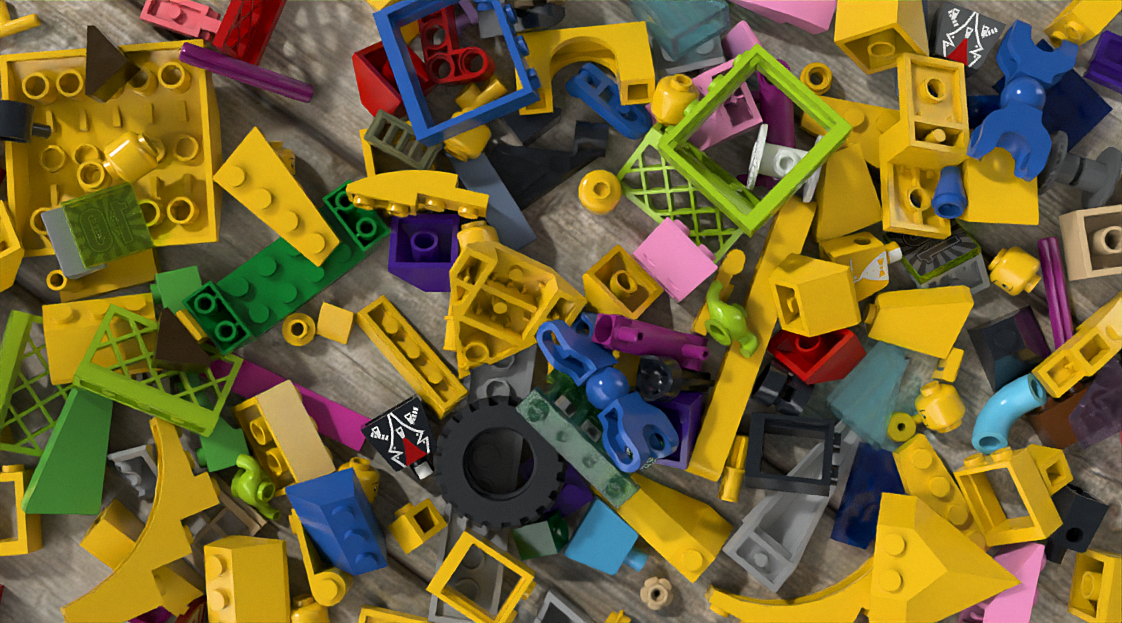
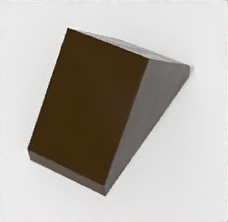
M87 25L85 95L99 103H106L141 69L107 34L94 25Z
M167 306L161 311L157 322L151 368L204 374L210 368L213 360Z

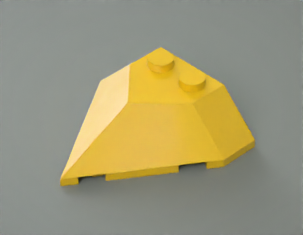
M498 242L467 243L449 270L459 379L470 375V370L485 363H488V365L494 364L536 344L538 329L544 322L558 319L565 321L570 327L587 303L586 298L551 267Z
M882 492L870 592L869 623H936L1022 583L919 497Z

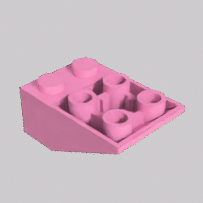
M734 59L691 79L700 92L699 101L709 92L707 90L708 86L718 75L722 74L725 76L734 67L732 65ZM746 81L688 139L702 152L754 130L763 124ZM649 103L645 106L647 112L650 114L652 124L654 126L658 121L656 120L655 115L652 113V110L650 108L651 103Z
M667 217L632 253L631 257L678 303L718 267L713 263L716 259L714 254L703 244L697 247L688 237L691 232L680 220L675 219L672 221Z
M1034 541L1003 545L993 559L1022 583L960 611L958 623H1031L1032 606L1036 605L1039 596L1037 587L1038 577L1046 563L1045 545Z

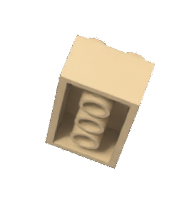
M1122 204L1077 210L1058 216L1069 281L1122 274Z

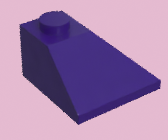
M408 214L407 217L392 215L388 272L424 292H451L449 270L459 256L457 233L460 231V215L417 214L415 216Z
M680 391L677 397L670 402H647L660 409L667 416L679 437L678 447L673 454L664 458H653L649 455L647 462L685 470L688 468L701 425L703 393ZM654 433L661 446H665L663 437L658 433ZM627 446V455L633 459V453Z

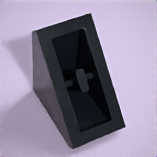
M553 107V112L520 115L518 109L499 117V119L520 146L528 147L560 122L561 108Z

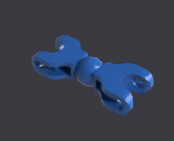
M1017 19L1005 32L996 54L998 66L1006 78L1004 89L1000 95L1001 109L987 115L982 124L973 130L967 148V155L982 161L983 156L995 147L1004 148L1011 153L1015 160L1014 175L1031 182L1043 170L1052 146L1050 135L1043 127L1041 121L1042 110L1046 104L1045 90L1056 85L1062 76L1074 67L1078 45L1063 39L1062 45L1052 52L1043 51L1031 39L1032 26Z
M592 311L579 313L570 327L565 321L558 319L544 322L538 329L537 343L548 362L554 368L569 375L578 387L586 384L588 401L596 409L603 410L597 415L604 430L602 434L603 446L616 466L623 472H634L645 465L649 455L653 458H664L673 454L678 447L679 437L667 416L657 407L645 402L638 391L629 394L627 377L619 369L613 368L618 361L614 357L612 349L605 348L602 344L591 342L598 315ZM585 322L589 326V335L584 330ZM552 331L555 333L556 338L558 339L561 345H557L553 342L551 336ZM654 433H658L663 437L665 446H661ZM627 446L633 453V460L627 455Z

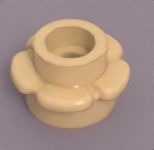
M650 577L644 582V587L640 590L641 600L647 603L648 608L661 610L663 606H669L673 600L672 585L665 578ZM656 590L660 591L659 596L654 595Z

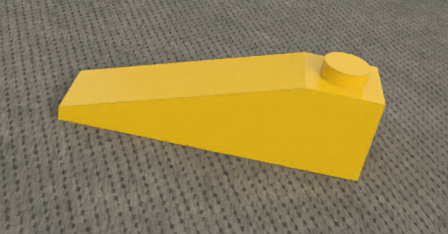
M613 462L589 486L692 584L715 560L734 528L707 503L696 500L636 472H623Z

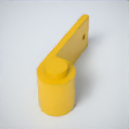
M292 508V515H289V521L293 535L298 536L312 595L319 604L333 606L339 603L351 590L353 585L352 574L332 565L322 567L319 554L295 509Z

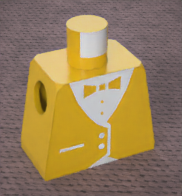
M865 231L818 243L821 260L850 266L858 302L886 287L889 283L887 265L902 259L901 249L895 241L883 244L870 232Z

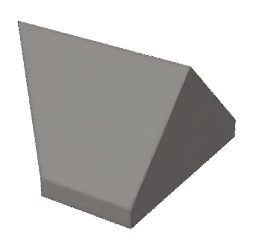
M155 443L107 455L106 465L139 493L138 497L141 501L155 497L158 476Z

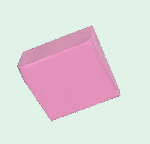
M744 20L739 22L721 40V47L730 60L736 58L738 54L742 55L746 49L749 51L756 43L761 47L763 45Z

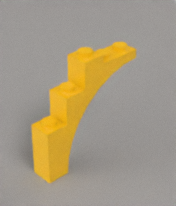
M157 417L149 421L156 445L158 476L155 498L145 528L131 552L111 575L87 594L60 608L65 623H124L164 605L161 597L166 594L164 584L159 575L153 576L152 570L193 553L190 545L194 544L193 536L187 525L182 526L180 520L220 504L218 496L221 495L216 479L209 477L208 472L197 476L193 475L192 470L195 469V463L191 453L188 450L184 451L179 439L183 437L180 426Z
M874 553L846 578L813 594L789 599H759L734 594L710 584L704 596L711 603L709 608L725 618H728L729 614L741 619L740 623H854L859 612L869 617Z

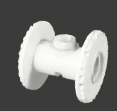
M761 124L749 163L747 189L753 191L757 174L783 179L809 151L766 143L768 124ZM818 135V137H817V139H816V142H815V145H816L824 136ZM821 167L804 183L803 202H810L819 179Z

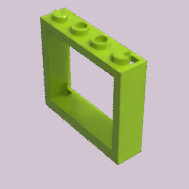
M758 43L749 51L746 49L742 55L738 54L732 62L734 67L725 76L720 74L710 83L707 89L709 92L701 101L695 99L688 105L683 112L684 118L676 126H668L665 129V134L659 139L660 143L657 145L659 154L750 238L850 137L853 129L852 125ZM757 69L828 133L745 215L676 151Z

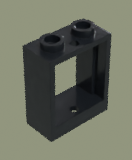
M752 412L745 467V486L747 488L829 497L830 485L837 486L839 465L832 464L833 453H840L841 433L834 432L835 420ZM765 433L824 439L822 479L761 473Z

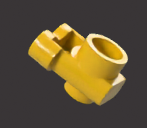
M493 73L480 89L473 82L466 85L458 93L454 101L461 107L459 109L460 112L466 113L469 109H476L494 101V99L501 98L508 91L506 86Z

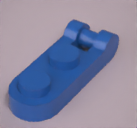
M585 63L578 70V76H572L565 84V89L569 95L582 99L628 139H640L650 129L652 119L647 110L640 104L621 106L618 85L592 63Z

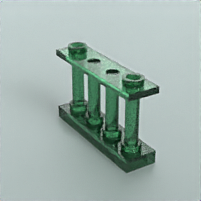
M554 368L545 377L552 386L545 393L536 386L515 410L618 509L641 487L631 478L634 472L627 473L621 471L611 457L605 453L602 435L594 442L580 428L588 419L602 434L604 431L603 425L597 417L603 410L596 409L588 401L586 384L578 387L569 375ZM562 395L577 408L570 418L555 404ZM656 437L661 446H665V444L658 437ZM627 446V455L633 460V453ZM649 455L647 462L639 470L642 472L646 471L659 458H653Z

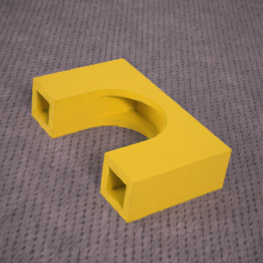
M645 21L517 33V36L522 35L529 48L530 55L525 57L529 68H535L542 87L537 89L541 100L519 109L520 115L553 112L551 81L554 75L566 65L581 61L602 64L615 74L621 106L651 103L655 93V73ZM515 68L516 86L518 91L520 89H523V87L519 79L517 70Z

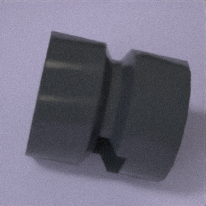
M771 360L758 377L753 387L751 398L766 407L775 405L776 412L781 415L799 416L811 397L814 384L807 385L796 375L790 376L788 368ZM786 385H789L790 387L787 390L784 398H780Z

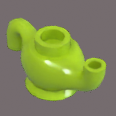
M714 280L707 291L710 319L705 321L706 330L720 344L729 346L731 341H739L741 343L739 349L741 354L746 358H750L757 350L759 342L756 335L747 329L746 319L748 314L737 303L729 305L721 301L719 293L723 289V285L720 281Z
M243 453L240 454L236 464L241 469L237 471L232 480V495L256 507L268 519L277 521L280 518L281 512L272 507L268 502L275 494V484L272 482L269 474L260 468L255 458Z

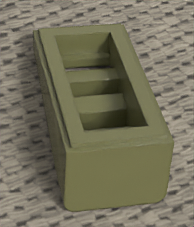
M382 109L378 110L364 135V140L367 143L416 170H430L443 147L441 143L429 147L419 163L415 158L423 144L416 139L408 155L404 154L403 151L411 137L416 139L413 128ZM386 123H388L391 126L388 132L386 133L384 139L381 141L378 138L381 132L383 131ZM401 130L404 133L396 147L390 146L397 132Z

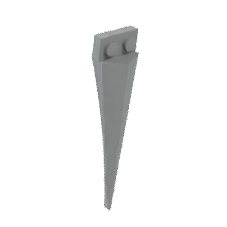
M902 358L835 426L834 432L841 433L840 453H833L832 464L839 465L837 484L880 409L908 367L910 358ZM822 439L786 476L821 480L825 440ZM830 485L829 497L772 490L742 520V526L722 550L773 593H776L796 569L836 486Z

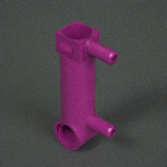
M776 59L791 72L790 67L785 61ZM758 71L759 90L750 91L755 104L760 103V115L763 124H768L765 142L796 149L794 103L776 86L767 84L766 77ZM748 174L737 175L736 179L747 187ZM757 174L754 187L764 186L767 190H772L782 179Z
M598 313L591 341L602 344L608 349L640 357L650 354L669 356L674 358L681 368L701 372L703 361L707 360L710 354L707 348V338L678 332L618 314Z

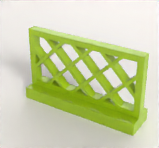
M657 122L649 130L644 140L616 176L622 186V194L659 224L669 215L670 219L674 221L677 219L676 215L692 214L695 230H689L691 234L688 237L697 247L703 244L702 236L719 235L720 249L715 253L716 259L713 261L716 264L743 231L739 227L724 228L722 211L716 206L698 207L696 191L699 190L689 181L688 185L672 186L670 169L675 168L662 156V164L646 165L645 149L650 144L658 150L659 139L665 134V129L667 128V126ZM689 140L676 151L745 215L762 200ZM638 160L639 166H633ZM663 170L665 187L649 188L647 171ZM640 172L643 188L632 189L622 181L627 173ZM689 191L691 208L675 209L673 192ZM666 193L669 209L658 210L652 205L650 194ZM716 213L718 229L701 230L699 214ZM730 234H732V235L728 238V240L725 241V235H730Z
M110 304L82 362H80L74 374L72 384L209 437L216 426L220 412L244 359L234 354L224 357L217 347L205 342L202 343L200 346L208 355H211L210 358L213 361L220 359L233 366L228 376L215 380L209 368L205 372L209 383L192 389L185 372L171 370L158 375L156 369L151 368L153 351L148 353L141 336L152 332L156 333L157 322ZM113 316L128 321L133 333L114 339L109 328ZM137 325L143 327L144 329L138 330ZM104 334H106L108 341L100 343ZM136 338L143 355L123 361L117 344ZM111 346L118 363L104 368L92 363L91 360L96 351ZM145 360L152 377L140 382L132 379L126 367ZM121 369L123 375L114 371ZM179 374L186 391L176 395L166 393L160 380ZM225 382L224 387L220 392L218 385ZM155 383L157 389L149 386V384ZM212 387L217 398L213 411L199 406L194 394ZM187 396H188L191 402L186 401V400L181 399V398H184V397H187Z
M11 310L0 346V436L5 426L17 421L26 437L14 444L0 442V450L41 457L44 450L40 449L34 438L50 428L54 429L58 418L52 420L43 405L59 395H62L66 401L68 398L66 391L71 388L81 387L72 383L63 388L60 384L55 385L58 391L39 400L30 384L46 375L50 376L49 366L39 352L46 348V343L36 347L29 335L33 322L43 324V317ZM28 342L32 350L24 354ZM36 354L45 371L26 380L20 370L21 363L24 359ZM19 376L23 383L15 387L17 377ZM26 387L36 403L17 414L10 403L12 394ZM39 407L49 423L30 434L20 418ZM9 409L13 417L5 421L7 411ZM30 440L34 448L21 445Z

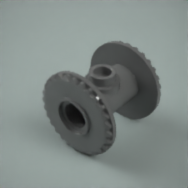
M1061 130L1052 132L1050 134L1052 146L1043 170L1037 175L1038 195L1044 194L1054 182L1083 190L1081 197L1083 209L1103 207L1114 192L1122 171L1121 151L1115 147H1108L1100 153L1096 160H1092L1067 152L1068 136L1066 132Z

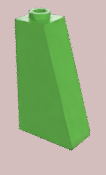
M84 388L71 389L22 498L21 509L26 514H100L113 408L112 399Z

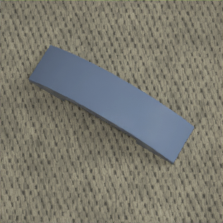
M443 144L441 149L467 190L489 195V206L485 219L490 226L496 229L500 243L518 252L537 240L527 220L484 152L482 151L477 159H468L467 162H463L448 154L443 149L445 147V144Z

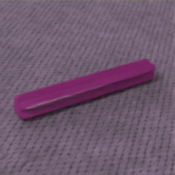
M185 42L181 47L179 60L183 63L303 103H309L312 99L314 89L309 83Z
M1047 237L1039 239L1037 246L1055 350H1057L1075 334L1058 238Z

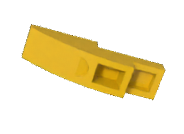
M404 170L381 173L347 184L346 188L348 199L353 202L354 206L365 210H373V207L387 209V213L397 217H407L408 214L416 216L419 203L424 204L425 208L436 212H443L444 209L458 211V215L468 219H477L478 216L486 218L489 206L488 194L458 188V174L441 171Z
M1122 290L1075 329L1077 333L1031 371L1052 398L1062 396L1084 376L1095 374L1122 348Z

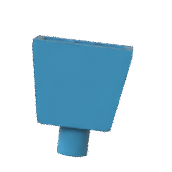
M597 495L563 549V555L610 575H615L622 563L640 572L649 554L634 546L639 534Z

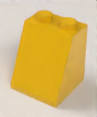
M837 0L834 43L866 75L897 67V58L903 52L929 57L922 0Z
M969 129L970 137L974 129ZM995 147L983 156L982 161L969 157L956 166L962 171V182L968 203L962 215L956 218L968 222L1038 225L1037 176L1031 182L1016 177L1014 175L1015 160L1007 150Z
M1087 548L1084 553L1076 552L1067 607L1068 613L1089 623H1122V553Z

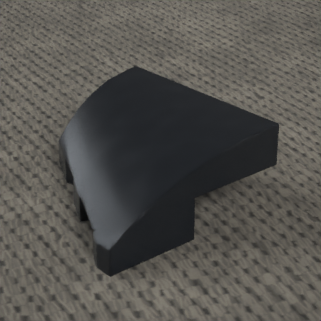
M552 3L524 10L513 8L518 19V23L514 25L516 33L555 26L566 16L565 7ZM494 9L477 12L480 39L503 35Z

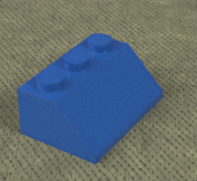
M353 467L285 487V492L323 562L354 576L388 566L386 536Z

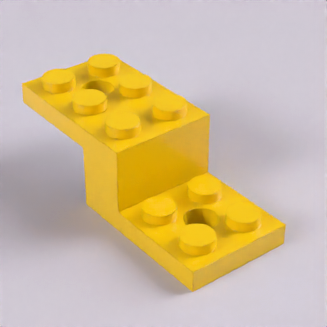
M903 52L897 58L900 120L878 137L883 231L944 240L951 236L950 219L936 215L931 201L940 179V171L947 166L956 167L969 158L967 148L970 136L964 63ZM927 85H929L931 89L935 93H937V97H934L930 94ZM910 194L920 201V208L913 205Z

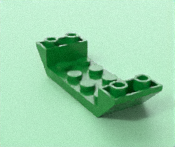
M350 179L322 198L325 205L319 208V210L342 242L321 267H317L284 238L280 237L217 284L208 281L181 301L224 357L252 343L273 329L289 315L293 314L367 259L391 234L389 228L374 209H361L349 201L346 188L347 184L352 183Z

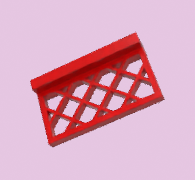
M231 0L212 45L223 55L258 66L287 0Z

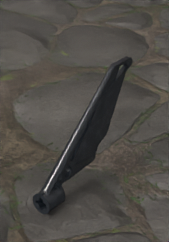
M576 120L572 152L497 144L488 156V160L522 212L597 158H605L609 124ZM458 176V188L467 190ZM444 209L443 212L433 211L432 214H458V211ZM460 216V231L463 224L487 220L481 216H478L477 219H468Z

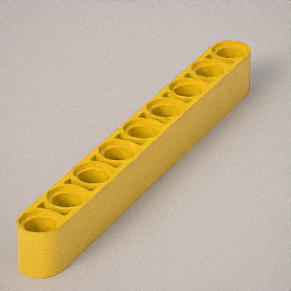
M792 195L774 214L742 303V307L748 314L746 319L747 329L756 335L759 346L750 358H746L741 354L739 350L741 343L737 340L731 341V344L726 347L715 378V385L711 389L701 417V425L689 466L686 470L684 469L686 472L713 482H717L721 476L778 318L768 276L790 253L800 255L816 211L817 203L803 202L801 197Z

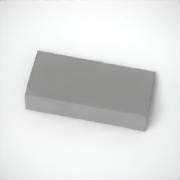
M65 207L41 213L58 262L66 278L76 280L107 267L106 262L87 267Z

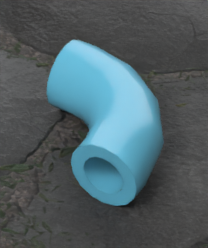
M1029 373L1003 386L986 402L976 418L972 432V445L976 450L985 454H991L998 449L1007 447L1008 436L1014 423L1030 410L1046 404L1045 389L1034 374Z

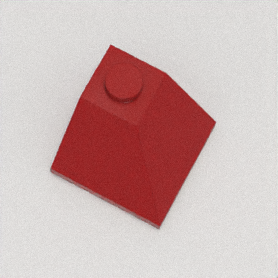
M382 41L355 52L352 56L361 104L373 117L376 116L379 109L398 119L405 117L407 111ZM406 44L424 97H426L439 84L433 82L428 77L425 63Z
M848 328L814 337H807L781 329L769 340L766 348L767 352L807 385L844 379L868 356L857 336Z

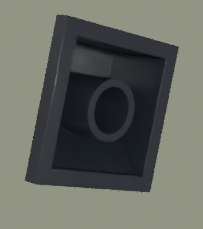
M1030 305L967 330L993 392L1000 390L1003 386L1024 375L1032 373L1031 371L1051 355Z

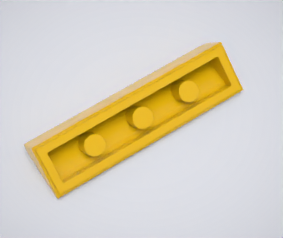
M384 294L357 312L356 323L440 420L447 416L470 394Z

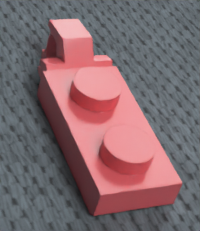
M146 0L139 17L145 23L193 39H204L209 43L212 37L216 36L222 22L220 21L221 15L209 6L191 0Z

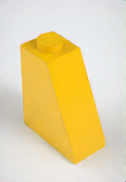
M845 141L821 167L814 194V202L817 203V207L812 220L811 237L813 242L819 243L824 240L842 237L882 221V208L859 143L847 144Z
M963 285L878 292L873 304H867L862 321L866 323L867 337L946 360L974 302L970 288Z

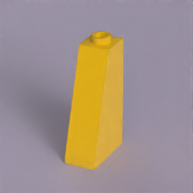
M114 497L93 520L79 545L112 570H115L131 552L145 528V524ZM182 558L152 570L153 576L159 575L165 587L166 594L161 596L164 602L162 606L176 617L180 614H185L189 609L187 605L193 599L204 595L206 580Z

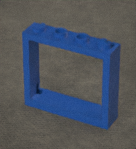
M402 0L373 13L416 139L428 148L541 100L537 90L542 87L540 78L535 68H529L525 57L530 55L529 48L522 35L517 36L514 25L518 23V19L510 3L506 5L505 0H491L523 89L436 126L434 125L400 27L461 0Z

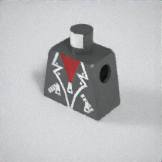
M946 1L934 14L928 42L929 57L964 63L965 78H969L981 68L1005 29L1006 24Z

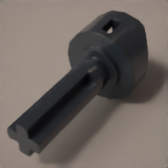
M650 354L640 357L636 391H638L645 402H670L677 397L680 391L709 392V387H714L715 380L710 379L711 373L682 370L674 358Z

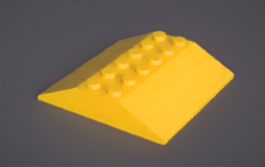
M204 39L118 45L141 70L106 103H99L85 95L86 48L0 55L2 100L33 105L35 107L34 122L49 125L52 129L51 136L47 139L32 136L31 143L5 141L8 207L25 250L23 258L56 255L41 213L131 186L153 246L148 248L219 242L223 187L215 182L212 177L223 165L220 114L212 73L179 60L180 50L185 42L207 49ZM127 131H134L137 134L145 133L159 152V156L156 157L157 167L134 183H129L121 177L118 179L113 178L111 186L102 193L85 191L78 183L77 170L84 161L92 158L103 161L107 160L104 152L105 146ZM100 171L93 173V182L99 181L101 177Z

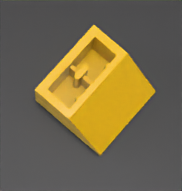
M790 253L768 276L782 330L814 337L858 325L861 322L850 266Z

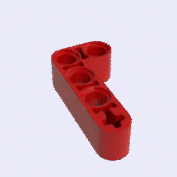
M453 4L418 19L425 69L428 77L433 82L445 87H454L471 82L485 81L493 75L495 61L489 53L478 47L460 49ZM440 29H444V41L439 45H435L433 41L435 33ZM477 56H482L484 60L482 69L473 73L471 70L472 60ZM445 62H449L451 72L446 78L441 79L439 75L440 66Z

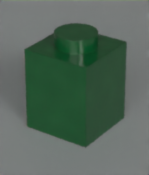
M559 509L544 512L539 519L533 523L529 521L523 524L521 528L514 530L511 528L521 561L558 554L569 542V528L566 521L562 520Z

